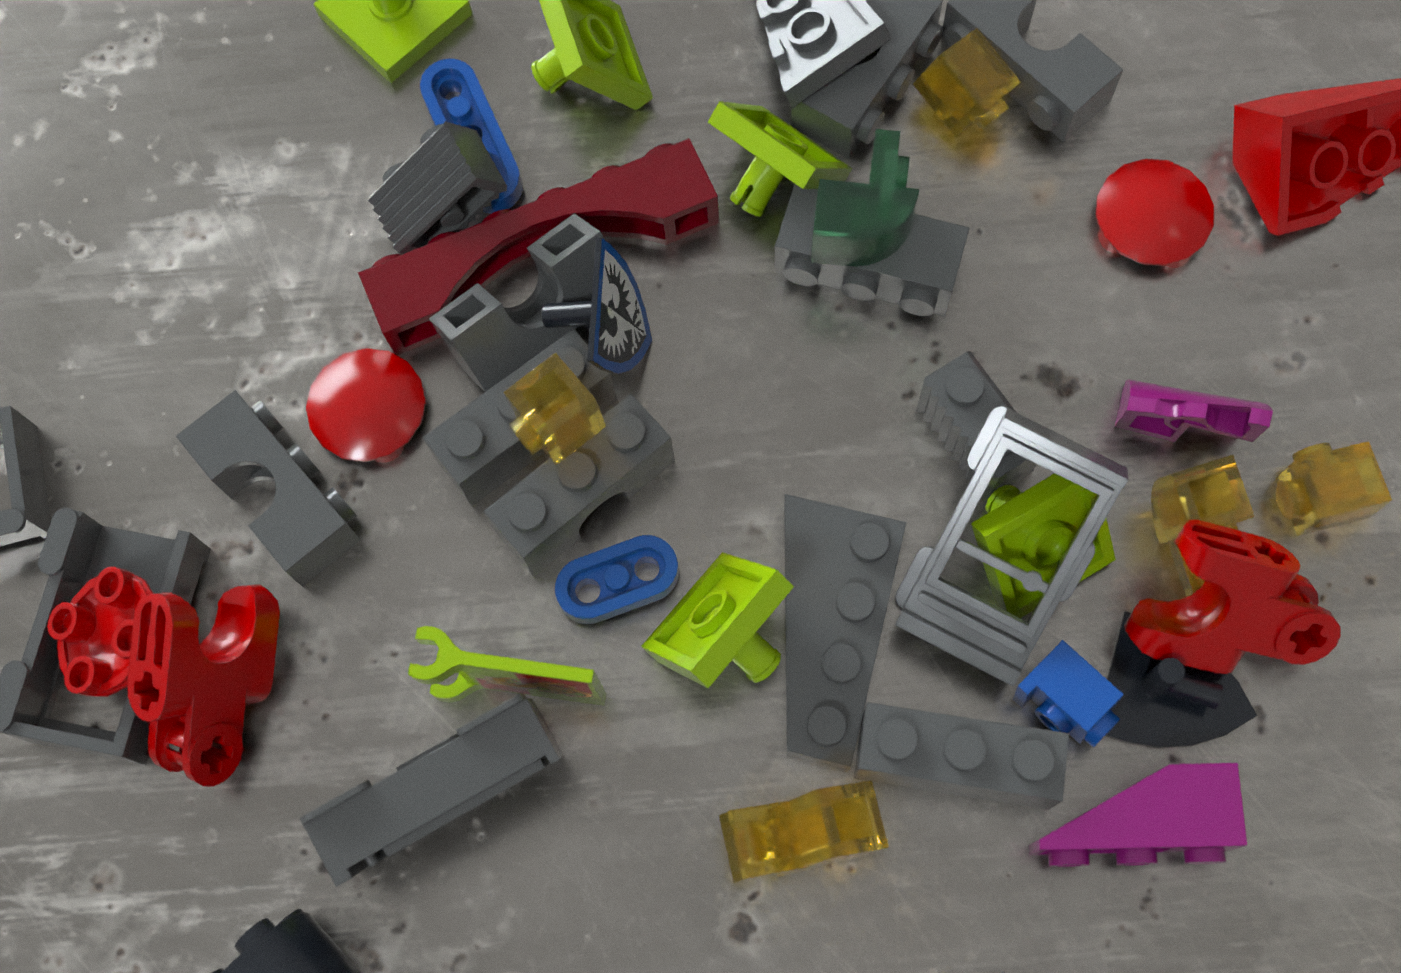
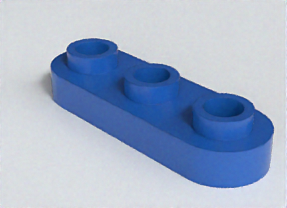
M443 59L431 64L421 77L420 91L434 125L443 124L447 121L477 131L507 185V191L499 193V198L492 200L491 206L483 208V212L493 213L498 210L511 208L521 196L523 188L522 179L515 159L475 72L467 63L458 59ZM451 92L460 93L459 96L451 100L444 99Z

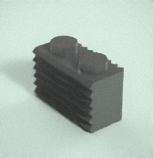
M447 121L431 127L422 135L420 139L421 146L405 162L390 167L383 175L382 180L384 183L368 198V202L374 206L373 211L379 215L378 220L384 225L382 229L389 234L387 238L394 243L392 248L398 253L405 254L425 246L433 237L441 233L459 232L467 228L468 223L474 221L476 215L483 213V208L491 206V201L499 198V193L507 191L504 179L476 130Z
M971 351L965 352L925 377L916 412L925 413L923 421L931 423L930 431L938 432L937 440L945 442L944 450L952 451L951 460L960 461L958 469L967 471L965 477L967 480H970L974 473V470L968 464V455L990 412L998 406H1006L1012 411H1016ZM1007 449L981 499L988 500L991 494L998 488L1005 485H1013L1034 471L1033 468L1036 467V463Z

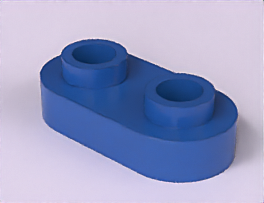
M642 535L631 538L566 564L559 572L555 582L556 599L563 612L575 622L595 624L666 597L674 589L678 581L679 567L677 557L673 548L659 537ZM645 563H653L658 566L659 573L653 580L643 581L636 576L638 568ZM589 584L598 586L600 588V595L595 601L584 603L578 599V593L582 587Z

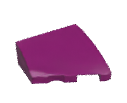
M1128 379L1124 383L1114 427L1175 442L1190 426L1254 442L1270 427L1273 410L1268 404Z

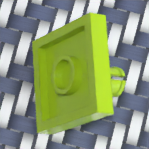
M317 0L313 3L318 16L390 83L395 81L473 14L469 0Z
M539 0L555 48L541 59L534 61L531 65V70L537 83L546 92L550 90V93L554 94L560 90L561 86L571 80L635 110H638L653 99L620 5L611 0Z
M719 101L707 122L755 155L737 188L729 197L736 205H740L741 201L744 202L741 209L758 217H761L765 212V207L784 176L802 189H835L842 187L853 169L763 106Z
M1056 473L1022 493L1013 485L1002 486L995 490L988 498L985 506L988 513L971 523L979 548L1026 572L1031 570L1039 572L1042 580L1048 582L1097 494ZM1107 518L1093 541L1095 554L1079 582L1116 560ZM983 562L997 607L1019 618L1034 610L1043 594L1041 591H1028L1023 587L1021 581Z
M722 552L641 647L658 663L706 688L713 684L731 661L746 674L750 681L754 683L763 681L779 665L781 653L776 648L774 649L757 630L794 586L777 569Z

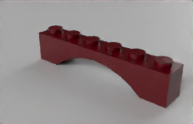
M690 138L676 144L665 143L658 145L648 151L644 157L622 166L610 165L595 172L590 179L567 188L556 187L547 190L531 203L513 210L503 209L495 211L479 224L459 232L441 233L433 237L425 246L403 255H387L377 260L371 268L358 272L382 334L393 353L399 356L440 339L441 336L429 320L430 317L477 283L485 288L513 265L531 257L527 247L574 213L598 229L603 237L642 239L663 245H668L719 224L718 195Z

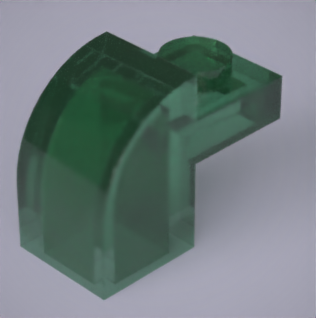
M876 129L869 184L826 179L819 180L812 236L811 263L851 267L866 266L888 258L903 245L913 225L919 189L906 188L910 156L898 155L901 131Z

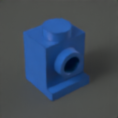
M1062 640L1017 686L1013 700L1021 708L1032 700L1039 706L1035 710L1036 716L1049 730L1069 733L1079 744L1085 740L1094 748L1121 720L1112 710L1124 694Z

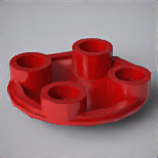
M1142 159L1124 164L1106 178L1097 195L1096 220L1100 227L1098 239L1107 251L1119 253L1140 264L1179 268L1188 263L1192 255L1205 245L1214 227V204L1206 185L1187 168L1169 160Z
M364 348L342 354L321 370L310 387L306 404L309 428L324 449L342 459L362 462L372 460L381 463L391 462L400 456L404 445L409 443L422 423L426 404L425 385L408 361L390 351Z
M107 567L97 577L89 580L72 598L70 603L62 602L53 609L48 621V632L53 639L57 640L59 666L64 675V683L68 691L88 697H108L128 687L134 610L138 601L147 595L154 594L145 579L118 567Z

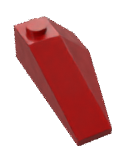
M1401 78L1285 93L1234 105L1232 163L1269 233L1279 236L1327 223L1342 213L1340 205L1361 192L1370 195L1385 185L1383 180L1385 176L1401 167Z

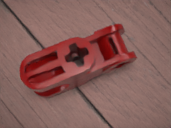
M1198 519L1188 520L1174 543L1177 545L1190 571L1200 579L1206 580L1204 584L1192 595L1182 599L1161 601L1147 598L1140 600L1125 623L1127 634L1142 653L1159 660L1175 658L1185 666L1220 674L1233 672L1245 652L1284 660L1290 664L1305 665L1313 663L1327 656L1337 646L1341 637L1340 625L1332 613L1318 606V593L1309 579L1297 574L1301 566L1298 559L1289 550L1271 539Z
M260 584L242 585L223 593L218 601L215 624L208 636L200 644L198 632L200 620L196 609L186 600L172 592L150 594L138 601L134 610L127 684L128 698L136 716L143 721L150 722L148 753L155 765L169 772L184 771L188 779L203 787H214L225 782L236 770L243 752L242 734L245 706L264 701L270 694L273 684L280 609L278 600L267 588ZM213 741L221 744L222 748L212 746ZM169 744L180 747L179 751L170 748Z

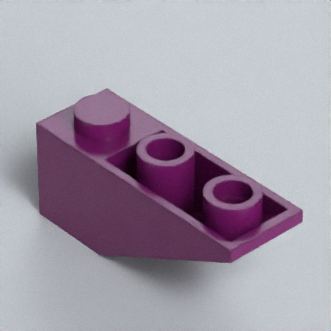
M1238 763L1169 764L1029 844V855H1048L1049 867L1089 866V854H1115L1116 865L1118 866L1158 864L1157 853L1183 852L1184 864L1226 863L1225 851L1248 846Z

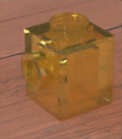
M976 28L941 53L912 85L957 138L975 123L983 131L1010 108L1003 99L1021 81Z
M556 352L503 392L516 416V419L509 424L511 430L532 455L542 449L555 465L559 464L606 427L596 399Z
M1369 441L1332 450L1330 443H1320L1306 447L1292 455L1294 461L1276 478L1278 483L1276 486L1278 507L1286 519H1291L1297 536L1368 519L1392 501Z

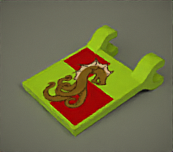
M432 626L417 628L415 639L423 645L438 646L439 650L436 661L429 666L410 663L408 675L419 683L431 685L429 693L439 701L453 703L464 699L477 690L489 689L517 694L523 692L524 695L605 706L606 692L593 669L465 652L460 650L442 630ZM459 672L454 683L445 686L437 684Z

